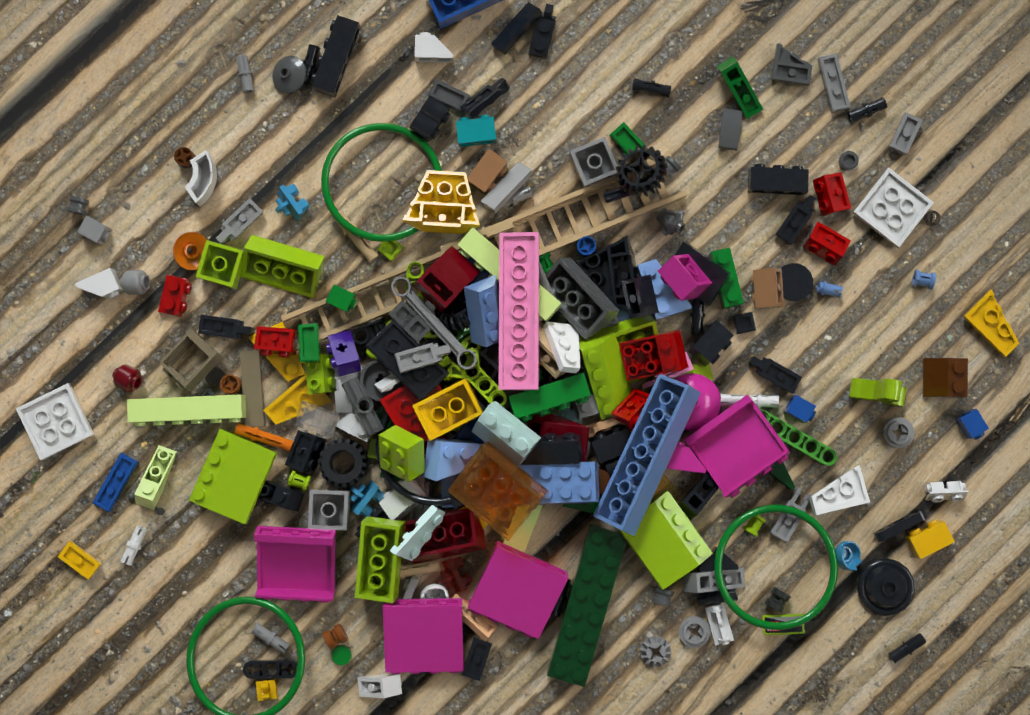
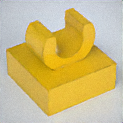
M276 679L256 681L258 701L278 698Z

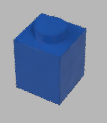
M792 395L784 413L802 423H807L808 421L811 422L814 418L816 405L798 395Z
M971 409L955 419L967 439L974 438L977 440L985 435L984 431L989 429L977 409Z

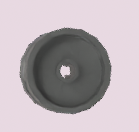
M378 359L369 362L364 367L360 375V383L366 395L372 401L381 403L380 399L404 385L399 382L391 390L380 392L374 384L389 376L390 373Z

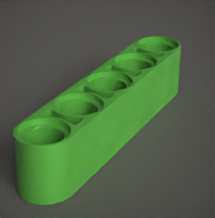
M760 410L771 426L774 423L780 424L781 430L777 434L784 444L821 465L829 466L837 461V453L830 447L771 413ZM792 432L797 435L795 443L789 440V435ZM808 442H812L814 445V450L811 453L806 450ZM826 451L831 455L829 462L823 460V454Z

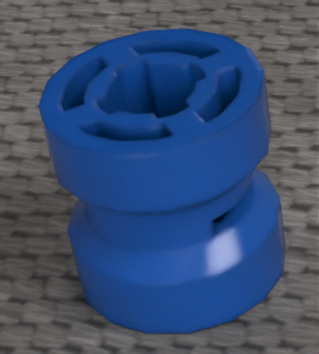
M589 236L580 238L576 247L577 253L582 257L591 255L595 252L596 242Z

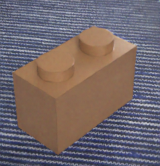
M488 149L467 177L468 183L486 195L487 192H490L495 187V181L498 177L502 178L507 172V161Z
M766 268L753 270L751 281L754 286L753 303L755 308L770 309L784 307L782 269Z

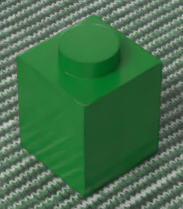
M334 284L325 302L349 313L350 310L353 311L358 300H356L357 295Z

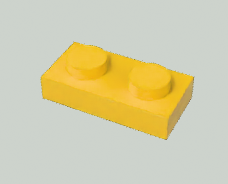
M72 541L67 543L58 556L59 559L88 580L92 578L102 564Z

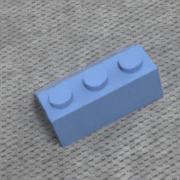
M493 275L464 287L468 319L470 321L471 341L484 347L499 342V290L497 276Z

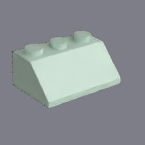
M496 401L488 405L472 429L475 435L516 468L521 465L541 439L540 436Z

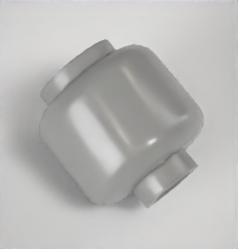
M128 270L120 279V286L128 295H142L150 288L151 284L150 277L143 270Z

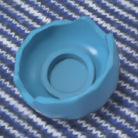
M843 541L836 547L838 566L844 570L856 571V567L862 563L859 546L853 541Z

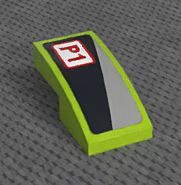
M804 613L764 614L762 617L763 621L786 622L799 618ZM805 624L786 630L763 629V635L804 634Z

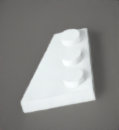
M546 321L543 329L559 371L577 373L580 369L579 332L571 324Z
M860 465L809 497L814 516L870 502Z

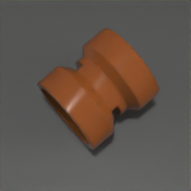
M225 375L220 381V388L225 393L237 394L242 389V381L238 376Z
M340 623L335 625L332 630H326L322 633L327 646L331 650L337 647V644L345 643L349 640Z

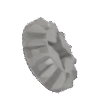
M892 418L883 429L884 439L888 445L895 448L908 446L914 438L913 425L905 418ZM899 427L900 431L906 433V435H900L899 438H896V434H893L891 431L897 430Z
M687 617L681 622L679 636L685 645L697 648L708 641L710 628L707 622L700 617ZM688 626L690 628H695L698 626L697 631L699 632L701 637L696 635L690 637L691 632L689 631Z
M651 636L642 643L640 655L647 665L654 668L661 667L669 661L671 648L664 638ZM660 646L659 652L662 657L658 655L652 657V651L649 647L656 649Z

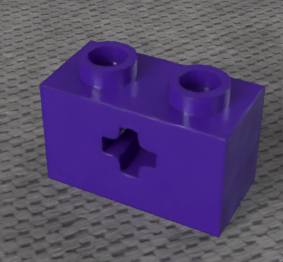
M351 331L328 335L329 343L326 344L328 355L333 356L330 361L332 369H337L338 376L361 371L360 360Z

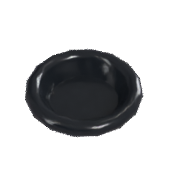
M889 558L877 559L869 563L860 573L857 583L858 596L863 605L872 613L881 616L896 615L905 610L911 603L915 592L914 578L909 569L901 562Z

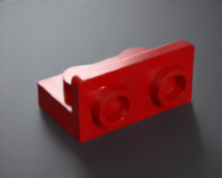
M842 172L823 175L813 180L822 216L852 209Z
M817 222L803 248L836 266L844 256L851 240Z
M167 275L158 312L182 317V314H185L187 310L186 298L191 293V280Z
M257 326L254 349L260 352L262 356H271L272 354H278L279 357L290 358V355L296 356L297 352L293 350L296 330Z
M635 388L611 412L612 418L627 424L629 431L632 433L649 394Z

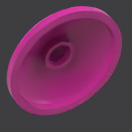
M694 373L684 374L674 379L690 385L701 392L684 430L697 431L718 416L721 408V397L718 388L710 379Z

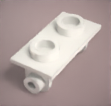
M961 481L946 482V489H944L943 482H929V484L925 485L926 492H929L925 500L935 503L944 500L958 502L962 501L969 491L966 490L965 483Z
M724 603L705 607L715 645H726L730 641H734Z

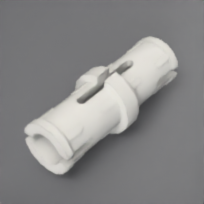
M136 525L130 541L128 540L126 543L127 548L120 560L122 563L127 561L126 564L132 566L138 550H141V543L148 529Z

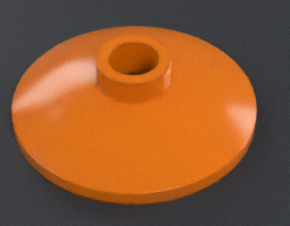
M187 232L179 236L173 246V256L177 264L187 270H197L207 239L196 232ZM188 247L192 249L190 254L187 253Z

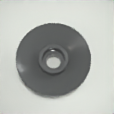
M286 56L280 59L275 65L272 74L275 87L287 94L299 90L306 80V66L301 59L295 56Z

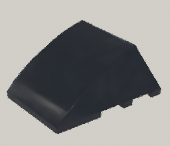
M627 235L621 240L609 244L602 250L575 262L617 308L625 310L628 309L621 281L637 277L635 255Z

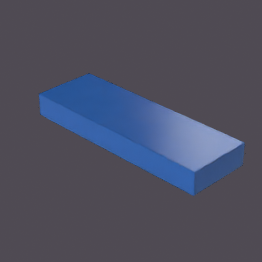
M121 452L92 503L107 512H111L139 461Z

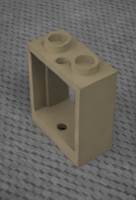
M190 329L159 363L164 367L162 371L169 377L173 376L176 379L175 383L184 390L186 388L192 391L223 357L201 335ZM195 343L209 358L187 380L173 365Z

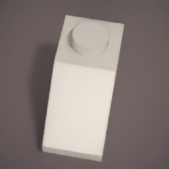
M421 32L420 35H415L416 62H454L453 54L435 35H431L428 32Z
M108 268L75 283L77 288L109 299L120 296L119 293L124 291L120 286V280L116 271L112 268Z
M354 413L340 414L335 424L336 427L359 439L370 442L372 436H367L358 417Z
M400 674L358 677L359 697L388 698L402 694Z

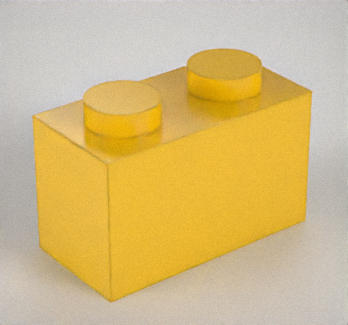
M933 519L926 523V527L922 529L918 527L909 532L910 535L905 538L915 558L922 559L955 542L945 521Z

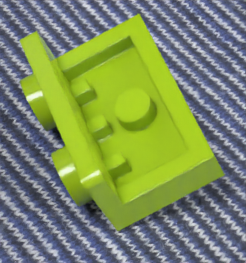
M320 354V362L305 363L308 394L334 393L336 391V379L330 361L332 355Z

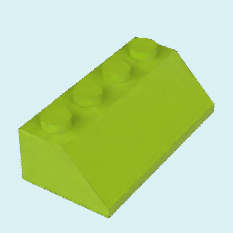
M251 235L244 247L241 277L314 298L323 271L325 256Z
M614 331L579 342V351L601 420L612 417L611 412L632 392L629 381L626 378L620 348Z

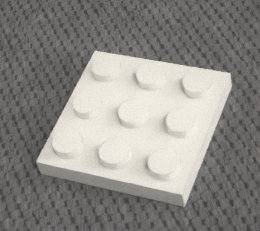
M887 168L853 211V214L895 247L899 248L934 202L892 169Z
M70 383L16 408L40 460L49 458L94 435Z

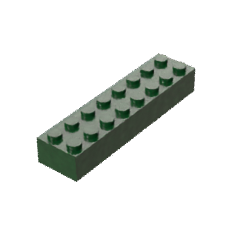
M589 524L548 666L547 676L585 687L627 542L621 533Z

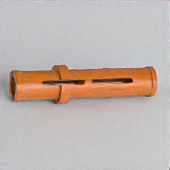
M239 422L234 434L250 438V441L254 442L256 440L290 452L293 440L259 430V427L255 426L253 428Z

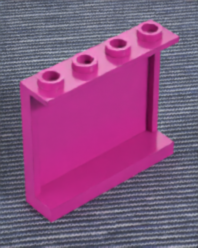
M749 395L744 396L684 439L698 456L726 498L729 496L733 498L741 492L740 488L745 485L746 487L751 486L757 481L755 479L757 476L768 474L773 470L771 467L774 464H782L789 459L787 455L791 453Z
M258 526L254 534V542H257V591L255 598L265 600L272 598L283 601L291 599L303 602H333L335 595L336 530Z
M497 541L494 546V552L474 594L468 600V609L476 615L482 614L487 616L492 622H501L511 630L517 629L529 638L535 637L539 639L568 580V572Z
M462 598L396 599L393 603L384 602L385 673L400 674L401 672L418 674L420 672H430L436 674L439 672L458 673L463 671Z

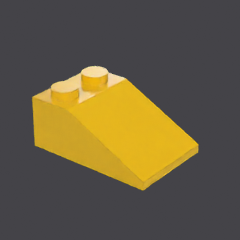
M463 379L412 405L430 441L479 418L483 413L467 379Z

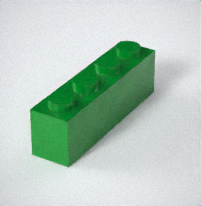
M584 373L540 386L539 390H528L509 396L514 416L522 423L532 420V417L536 415L540 417L551 414L550 411L558 409V411L566 410L573 403H577V405L587 403L588 399L591 398Z

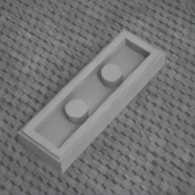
M837 53L819 57L817 60L831 113L850 109L851 106Z
M517 162L481 200V204L496 213L533 175L532 170Z

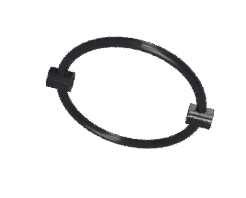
M440 383L439 385L443 390L453 384ZM476 396L484 412L487 408V405L478 396ZM385 412L381 420V424L384 429L379 431L376 435V456L379 468L380 453L378 435L386 431L387 425L391 419L387 412ZM491 448L490 457L484 471L470 487L465 489L463 484L455 486L447 491L449 497L428 498L416 495L400 485L390 472L382 468L380 470L389 485L406 499L428 506L453 504L454 509L457 510L471 504L469 496L475 493L492 473L497 461L498 452Z

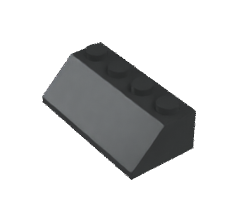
M559 258L547 272L546 277L552 289L549 293L562 303L558 310L584 339L590 338L609 325L619 313V309L572 258Z

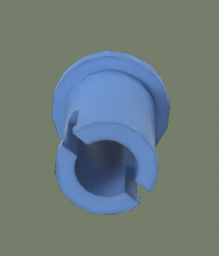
M826 281L818 283L817 293H820L821 296L825 294L837 298L841 297L842 293L835 292L834 290L842 291V286L829 284Z

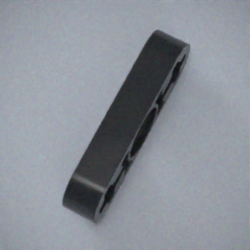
M921 508L877 530L873 534L878 542H882L924 521L928 516L925 510Z
M293 659L250 660L244 665L243 673L249 679L294 678L296 670L292 674H290L289 670H283V674H280V663H283L282 668H287L292 664L297 670V661ZM251 664H254V668L262 667L261 664H264L262 670H257L254 674L248 671ZM268 664L276 665L277 672L275 674L267 672Z

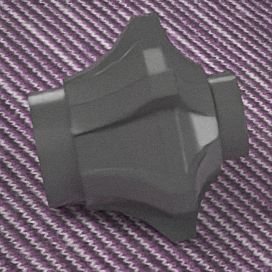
M663 208L658 213L656 220L662 226L665 236L668 234L673 235L675 232L679 234L684 230L683 216L685 213L682 210L672 211Z

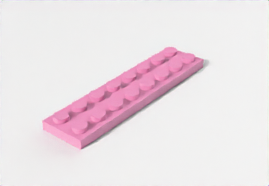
M539 232L499 233V390H539Z

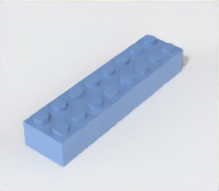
M662 374L658 375L594 512V517L635 536L701 392L690 385Z
M580 462V464L520 465L518 468L514 465L494 466L486 482L469 496L471 504L464 508L599 503V465L596 462ZM486 466L475 467L441 479L442 498L449 497L447 491L455 486L463 484L465 489L470 487L480 477ZM453 504L442 505L443 508H454Z

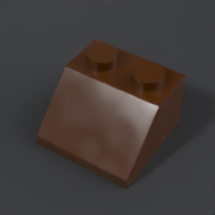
M924 358L922 397H968V358Z

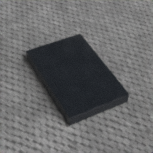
M683 241L675 255L689 254L712 282L697 297L710 306L731 273L695 247Z

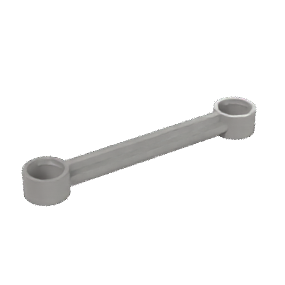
M395 278L391 285L393 293L403 297L446 345L449 344L450 350L457 356V362L461 368L468 370L475 367L477 363L476 354L462 346L412 290L411 282L407 278ZM400 280L408 283V290L404 294H399L395 291V284ZM464 353H471L474 356V362L469 367L461 365L460 356Z

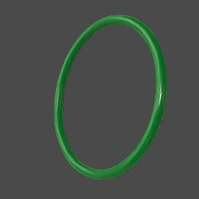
M373 123L360 126L341 137L326 157L321 175V188L326 206L334 219L343 228L360 238L377 242H390L409 237L419 230L411 226L406 230L393 234H373L350 224L338 212L331 198L329 189L331 165L337 153L347 142L371 131H392L412 139L425 151L433 165L434 171H442L439 160L429 144L407 128L389 123Z
M772 504L751 509L729 525L721 537L716 550L714 571L722 598L738 617L759 628L786 630L805 624L824 609L836 586L838 561L831 538L816 519L797 508ZM764 513H787L806 521L821 536L829 555L830 576L822 598L808 613L786 622L763 621L743 611L731 598L723 579L722 560L730 537L744 522Z
M245 596L223 601L210 609L201 618L190 637L186 666L192 689L201 703L215 715H237L219 708L204 694L195 673V648L202 630L219 612L236 605L250 604L261 606L272 611L285 622L293 635L297 648L296 675L287 694L272 708L258 714H253L275 715L292 700L298 691L304 675L305 648L299 629L283 609L265 599Z

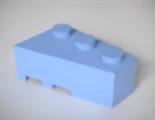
M656 259L637 265L636 270L639 277L651 274L659 313L652 314V317L655 321L688 311L693 307L688 300L681 301L677 299L672 293V288L661 280L658 270L662 266Z
M428 438L423 477L438 481L487 464L489 445L476 440L436 438L430 441Z

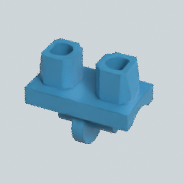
M283 184L277 192L279 198L275 200L278 204L275 211L278 214L283 212L286 216L291 214L298 221L303 213L308 210L309 204L304 198L298 202L295 201L293 197L299 194L295 184L287 187Z
M372 480L367 486L361 483L358 489L352 486L350 490L354 494L350 499L354 503L350 508L355 514L359 515L360 513L367 517L373 511V508L367 504L372 498L379 503L383 499L384 494Z

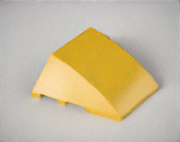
M427 170L418 188V192L403 218V222L423 232L463 234L470 231L472 227L474 229L480 227L466 172Z

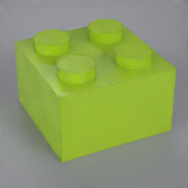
M206 240L195 277L237 290L242 272L244 251Z
M396 425L378 435L380 468L407 482L412 481L425 472L424 439Z

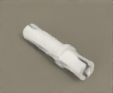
M720 394L721 406H732L746 395ZM749 395L759 409L761 407L778 408L779 396Z

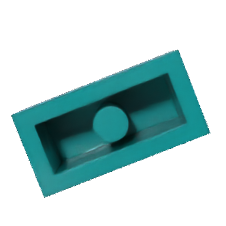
M481 115L478 116V119L463 117L459 119L460 121H456L459 148L497 143L494 117Z

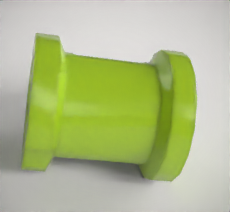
M293 470L287 486L297 487L306 493L312 477L297 474Z
M757 515L749 519L746 526H743L742 529L758 537L760 527L767 520Z

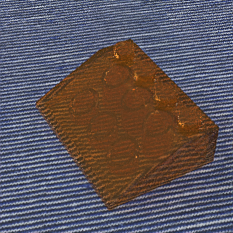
M486 442L479 447L447 490L507 541L514 536L549 492L490 442Z

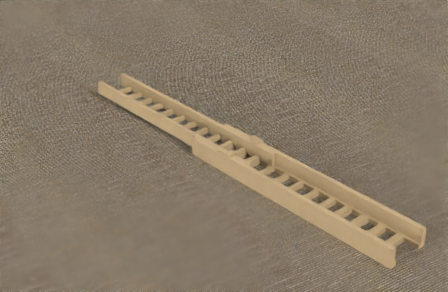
M670 153L663 155L665 158L667 156L671 157ZM648 161V165H651L653 168H656V163L654 161ZM628 174V180L632 179L634 183L637 182L634 176ZM614 175L514 217L478 230V232L487 240L494 237L499 248V233H505L510 230L513 233L518 232L516 226L526 222L530 223L533 232H538L533 219L547 215L558 242L545 247L539 234L540 256L577 243L584 236H594L686 198L687 193L686 191H680L669 196L664 183L660 182L662 187L661 189L657 188L661 200L651 203L649 196L647 197L642 193L640 199L643 207L633 210L628 196L621 198L620 200L626 214L616 217L610 202L606 203L603 197L605 190L614 186L616 189L623 187L618 184L619 180ZM598 194L609 221L598 224L587 197ZM580 200L592 225V228L579 232L569 208L570 204ZM564 207L575 235L562 240L551 212ZM464 237L440 246V252L416 262L421 263L425 270H427L429 263L436 261L451 246L460 251L461 248L458 246V243ZM408 265L347 289V291L357 295V306L362 315L360 319L349 323L345 311L338 308L344 325L331 330L323 310L324 306L329 305L325 302L327 298L281 316L283 322H287L300 316L301 324H308L305 314L318 309L327 331L319 335V342L328 339V335L348 331L387 315L402 299L395 295L398 303L384 308L375 285L387 280L392 285L393 278L406 273ZM419 266L413 267L411 271L419 268ZM395 284V291L399 293ZM371 287L380 310L367 315L358 292ZM412 287L413 291L416 293V295H418L419 292L414 287ZM299 344L294 345L295 351H299Z

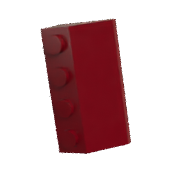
M469 507L446 512L442 522L433 530L431 538L420 549V554L413 561L405 560L416 564L486 549L484 529L475 508ZM418 519L405 521L404 535L406 532L410 533L416 528L415 524Z

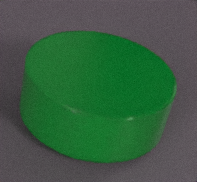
M345 645L337 646L332 652V660L337 665L347 664L352 657L350 648Z

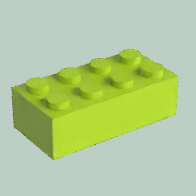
M369 516L361 521L355 598L393 603L398 598L402 557L393 554L390 550L394 545L398 547L403 542L405 521Z

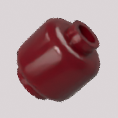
M127 364L119 366L112 374L114 385L126 392H133L142 384L141 372Z

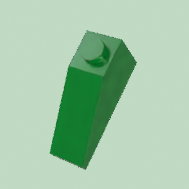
M734 57L716 66L746 119L763 110L744 72Z

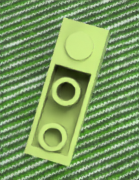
M158 446L134 494L136 504L152 510L155 509L165 487L177 451Z

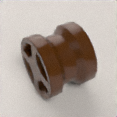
M186 147L177 149L174 154L176 163L185 169L192 167L190 160L196 157L195 154Z

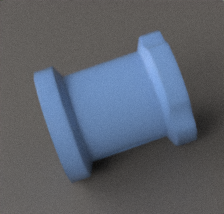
M916 269L912 277V286H925L932 290L936 281V273L928 274Z

